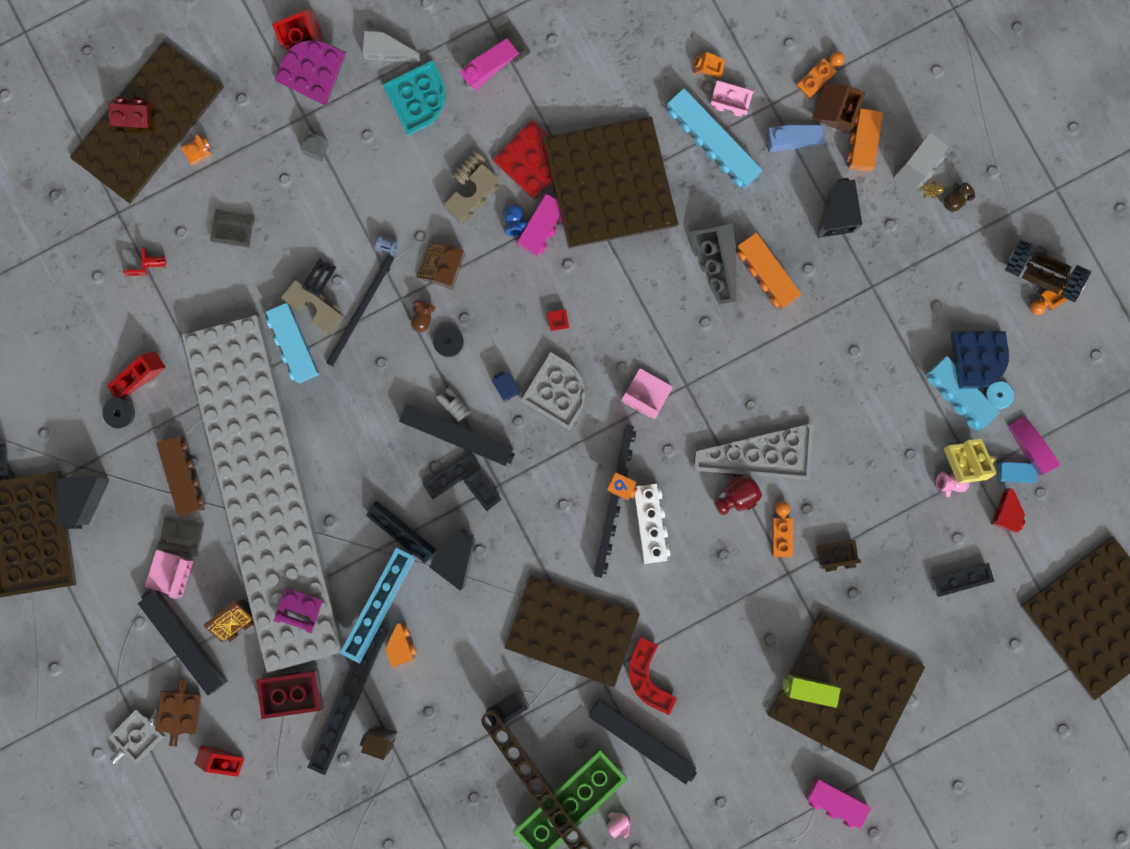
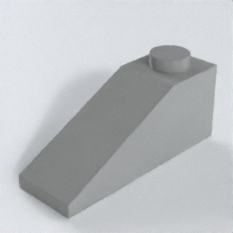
M377 29L364 31L362 53L365 59L421 63L418 52Z

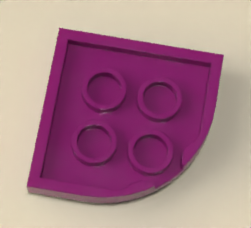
M318 40L298 43L288 50L283 57L275 81L323 105H327L347 52L327 42Z

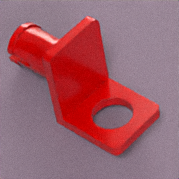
M141 247L142 269L123 270V274L126 277L148 276L147 269L149 267H166V256H148L145 247Z

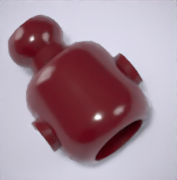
M745 474L740 477L738 475L729 481L730 483L724 489L726 496L717 498L714 501V506L720 515L728 514L732 508L739 512L746 509L748 511L757 505V502L762 498V493L750 475Z

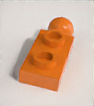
M839 51L833 52L829 57V62L823 58L796 87L810 99L823 87L824 83H827L837 73L834 67L841 66L844 63L843 53Z
M1063 284L1059 294L1048 290L1040 294L1039 296L1042 301H1033L1030 305V311L1035 315H1041L1045 312L1046 306L1051 311L1068 299L1060 296L1066 284Z
M780 501L775 506V511L779 518H773V557H793V518H787L790 512V505L786 501Z

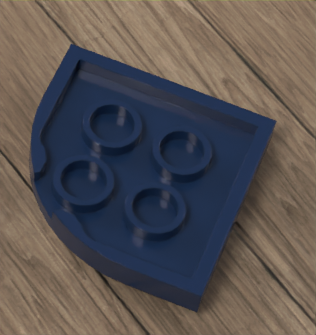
M954 331L950 334L959 389L984 388L995 383L1003 376L1009 363L1006 331Z

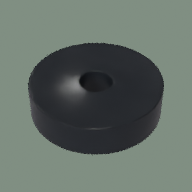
M446 326L440 328L435 333L433 345L441 356L454 357L462 351L464 339L458 329ZM447 339L452 340V343L450 345L445 344V341Z
M122 397L113 398L104 405L103 418L113 428H124L133 422L135 409L129 400ZM117 410L121 412V416L117 414Z

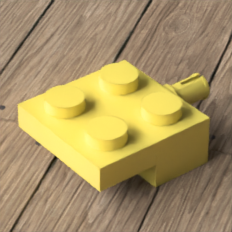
M982 439L967 440L963 444L948 445L944 448L958 484L988 480L997 473L993 466L996 458H994V455L989 456Z

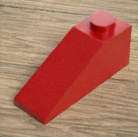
M157 352L140 355L110 382L107 387L114 398H125L155 378L166 366Z

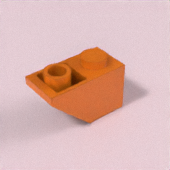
M403 622L396 625L385 648L391 668L414 660L415 654H417L414 643L410 644L408 638L410 636L409 628Z

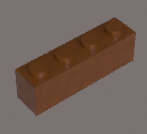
M177 436L156 443L177 516L184 517L204 511L206 502L203 494L199 492L200 481L194 475L193 469L195 465L193 459L189 458V444L187 440Z

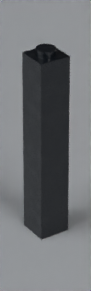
M406 404L399 420L402 424L503 466H507L508 463L511 464L515 453H512L514 449L408 404Z
M151 590L141 596L142 600L137 604L207 696L213 694L228 681L159 591L151 592Z
M598 699L588 714L589 718L685 785L688 781H693L697 774L695 771L697 768L693 763L610 705Z

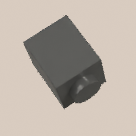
M307 132L301 146V151L308 157L322 161L329 144L325 138Z

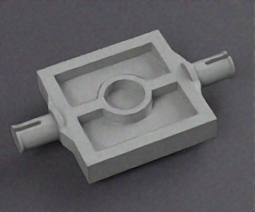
M136 709L108 737L118 750L110 758L114 764H117L124 756L137 765L165 737L162 732L155 731L157 711L149 718L139 709Z

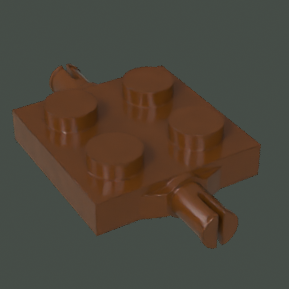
M178 679L177 690L171 692L160 691L155 731L171 734L169 746H177L178 735L196 733L201 695L185 691L187 679H183V682L182 679Z

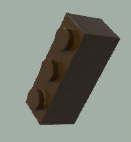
M375 725L363 734L360 746H362L361 753L384 760L392 750L397 732Z

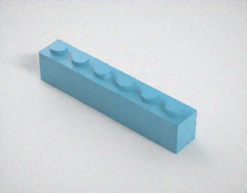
M685 89L667 103V114L673 120L676 119L680 123V127L685 133L689 132L694 137L693 141L699 147L702 146L711 160L715 159L718 162L721 171L725 174L728 173L732 177V182L737 187H741L744 190L761 174L762 169Z
M398 548L395 549L340 654L360 664L414 563V556Z

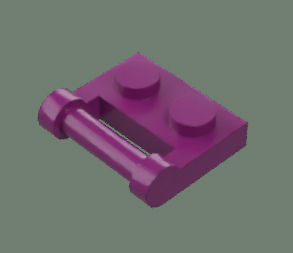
M286 587L275 614L274 622H283L306 630L305 632L312 634L324 600ZM285 609L309 616L310 620L306 622L285 615Z

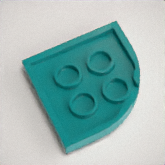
M433 60L383 84V88L407 136L431 125L443 110L446 99L445 86Z

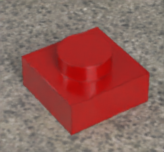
M566 309L547 312L551 332L569 329Z

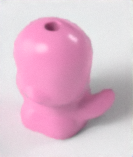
M941 471L936 478L937 490L944 491L946 497H950L951 490L965 492L970 486V482L958 484L954 473L948 475L945 471Z

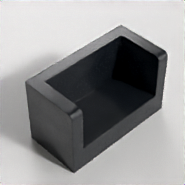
M518 689L486 709L485 713L489 710H495L506 723L527 710L529 705ZM487 715L491 724L494 725L496 723L495 716Z

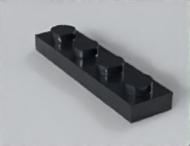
M378 501L367 512L366 516L424 564L435 552L436 549Z

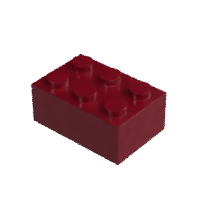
M319 669L261 677L256 680L261 719L317 712L324 708Z

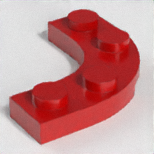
M640 637L629 662L630 683L636 695L645 704L670 715L677 697L659 689L649 678L650 662L658 645Z

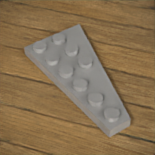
M814 423L695 451L694 471L810 480Z

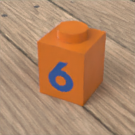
M615 472L606 491L629 500V498L634 497L638 489L635 487L637 482Z

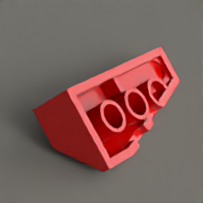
M313 10L302 11L272 24L279 43L287 51L304 41H323Z

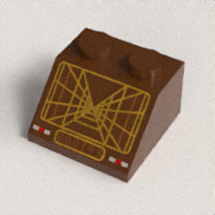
M429 242L417 278L453 290L465 257L464 250L447 244Z
M242 599L234 601L203 626L221 642L227 640L231 642L239 636L238 632L244 629L246 631L252 627L254 620L251 608Z

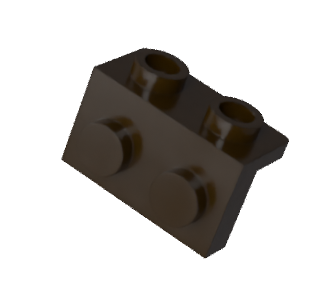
M855 540L816 545L819 568L825 569L826 572L836 571L838 566H844L845 569L856 568V564L861 563V559H858Z

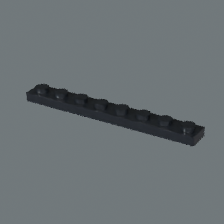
M626 425L616 469V473L626 478L629 470L625 468L626 462L631 460L633 451L629 449L630 443L635 442L637 432L633 431L634 426ZM612 493L594 573L595 577L602 578L603 574H607L609 563H605L606 556L611 555L613 544H609L610 537L615 536L617 525H613L614 518L619 517L621 508L617 504L618 499L622 498Z
M379 626L360 664L353 661L307 768L326 775L389 630Z

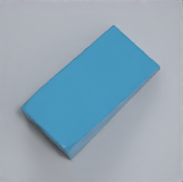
M999 462L997 465V482L1037 483V471L1029 463Z

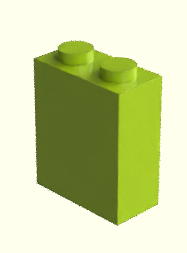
M787 674V678H784L782 682L784 694L790 698L837 708L841 688L835 684Z

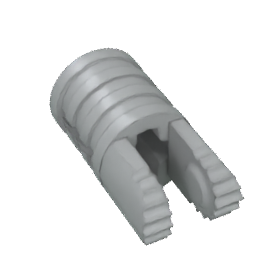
M448 387L445 389V393L452 401L451 403L442 394L437 395L436 398L449 414L453 416L456 422L460 423L471 412L464 406L451 388Z

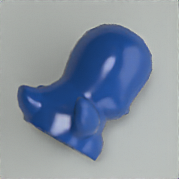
M510 204L503 212L504 221L507 224L504 232L511 237H518L522 235L524 227H527L528 222L522 221V208L517 204Z

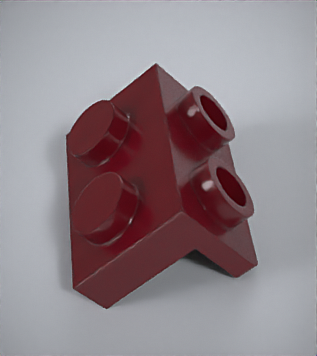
M124 96L114 97L108 103L110 126L149 128V107L151 106V101H146L145 98L141 97L133 98V100L126 99Z

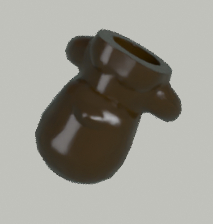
M964 182L962 185L954 183L956 191L947 194L943 200L946 210L956 212L965 206L966 201L975 199V191L969 183Z

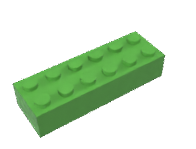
M599 747L553 791L579 826L627 780V776ZM550 797L543 800L544 804L548 807L555 804L554 800ZM539 805L514 827L515 835L528 849H555L563 841ZM563 814L555 816L558 823L566 821V817Z

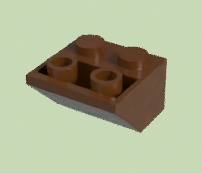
M824 83L812 119L842 132H848L854 127L865 92L846 85Z

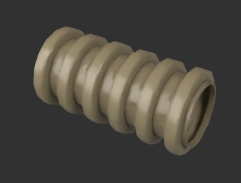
M473 151V155H469V159H465V163H461L460 168L457 167L456 172L452 173L453 178L459 184L465 185V181L469 180V177L481 164L486 163L484 157L479 152Z

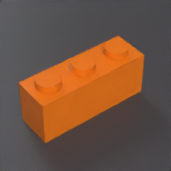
M867 109L859 110L854 124V133H851L849 140L852 148L851 151H848L846 162H849L848 169L871 172L875 168L883 112Z

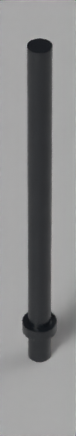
M388 255L384 263L380 264L379 272L329 357L328 365L334 366L387 272H390V266L395 259L394 257Z

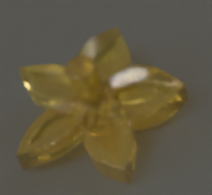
M935 181L930 184V187L922 186V190L925 191L923 198L931 196V198L938 199L939 194L945 190V187L937 186Z

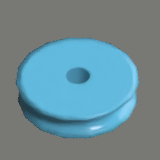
M996 381L986 387L984 396L996 409H1004L1013 402L1014 391L1007 382Z

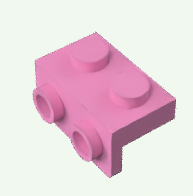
M717 80L710 104L714 105L713 108L719 111L728 109L731 110V114L736 116L747 115L754 90Z

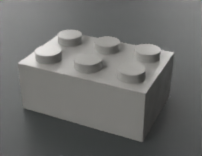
M929 133L913 151L894 178L911 191L916 187L920 188L933 175L936 167L948 155L945 151L949 146Z

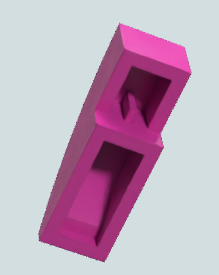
M1025 416L1008 425L1026 459H1030L1038 475H1044L1060 466L1047 443Z

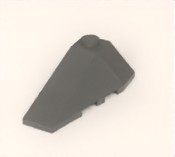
M732 223L688 232L692 251L695 257L698 256L702 264L701 269L703 272H706L710 280L709 285L718 303L723 304L737 301L736 240Z

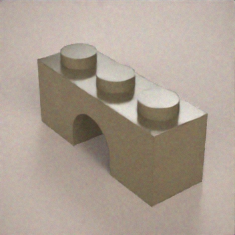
M483 164L469 177L470 182L476 187L475 194L466 198L455 192L443 205L445 210L460 224H463L464 221L468 222L473 217V212L477 207L480 209L486 203V198L490 193L493 195L500 187L499 178Z
M295 280L281 298L298 312L306 305H315L317 312L311 322L330 335L343 318L339 314L341 310L333 304L328 306L325 303L326 299L322 295L317 297L302 289L303 281L299 283Z

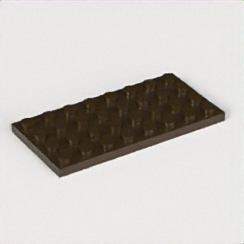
M163 41L119 95L130 100L141 97L145 98L146 101H151V106L149 107L150 127L110 126L108 109L70 158L131 204L224 87L167 42Z

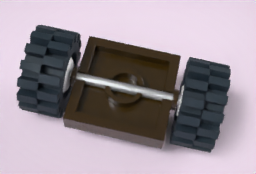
M1020 240L1009 259L1010 261L1005 271L1019 277L1026 264L1027 269L1022 276L1023 279L1056 294H1059L1065 283L1066 285L1060 296L1075 303L1092 271L1076 265L1069 278L1068 274L1072 266L1039 251H1035L1032 259H1029L1035 246Z

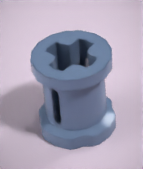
M379 234L375 251L382 250L394 256L399 240H391Z

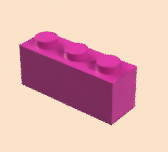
M548 194L545 195L517 242L518 247L535 257L545 252L548 246L546 244L549 237H554L558 229L556 228L559 221L562 222L556 199Z
M816 776L805 796L809 801L808 805L817 810L819 808L826 810L825 814L833 819H837V817L843 819V824L852 829L855 826L861 829L871 810L868 804Z

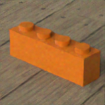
M757 232L737 246V257L748 265V272L752 277L756 276L760 282L758 283L759 287L764 293L767 292L771 297L769 300L775 308L778 307L781 310L801 295Z

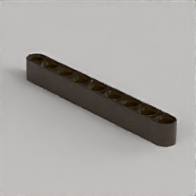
M495 710L487 711L481 719L483 727L568 848L580 849L585 847L593 849L587 837L500 714ZM487 715L495 716L496 723L494 725H489L486 722ZM498 732H506L508 739L500 741L497 737ZM517 748L519 756L511 757L509 749ZM523 764L529 765L531 772L528 774L522 773L520 766ZM534 781H540L543 785V788L541 790H535L532 787V783ZM550 797L554 800L555 804L548 807L544 804L543 800ZM563 814L566 817V821L558 823L555 816ZM575 831L578 837L571 840L567 837V833Z

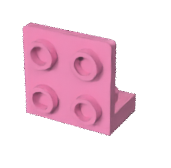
M639 369L621 402L655 420L670 394L672 386Z
M156 550L145 587L169 594L168 597L182 598L194 561Z

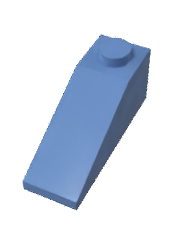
M786 125L769 128L766 133L769 153L825 144L822 125Z

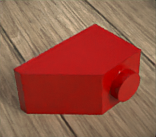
M1006 488L1003 490L991 525L1012 533H1019L1025 525V513L1014 489Z
M201 745L194 764L204 772L238 777L245 758L220 748Z

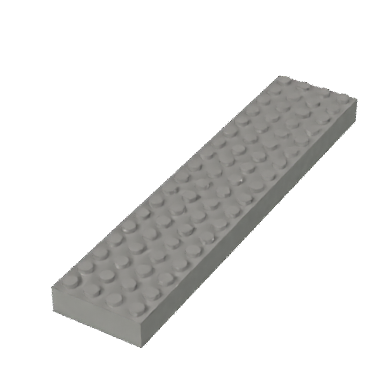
M255 315L184 334L182 339L266 672L338 654L345 643L262 320ZM286 587L324 600L312 634L305 632L306 630L283 622H274L275 614ZM285 609V615L306 622L310 620L309 616Z

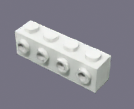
M657 484L636 486L638 489L634 498L643 564L668 561L667 557L670 556L669 545H665L664 537H668L667 527L662 524L665 512L664 507H660L659 499H662L661 487L657 488Z

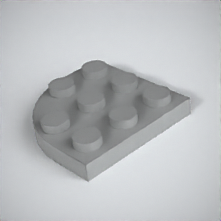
M550 352L521 399V402L570 431L579 417L585 402V388L582 378L571 364Z

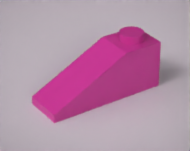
M506 38L475 58L460 71V74L472 88L478 90L515 58L519 52Z

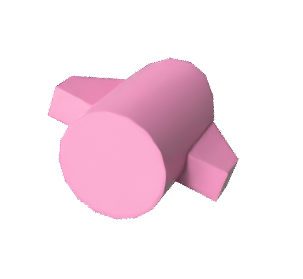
M611 812L608 815L611 821L605 825L607 830L614 838L619 834L626 838L629 835L631 819L626 814Z

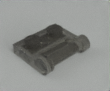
M216 209L210 241L249 248L255 214L248 213L244 215ZM222 219L246 222L243 227L222 224L221 221Z
M165 516L158 550L187 553L190 556L197 557L204 523ZM168 538L193 541L192 546L168 543Z

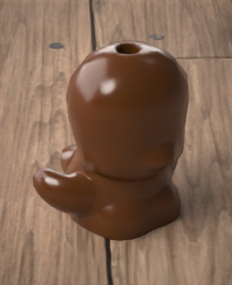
M416 300L413 302L415 305L413 309L416 310V313L412 317L411 327L413 330L422 333L428 329L432 321L430 315L435 311L436 307L425 301Z

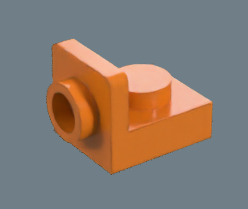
M708 52L700 54L694 61L693 73H704L719 79L722 77L725 59Z
M198 134L195 135V140L181 147L191 165L211 155L208 149L211 147L205 137L201 138Z

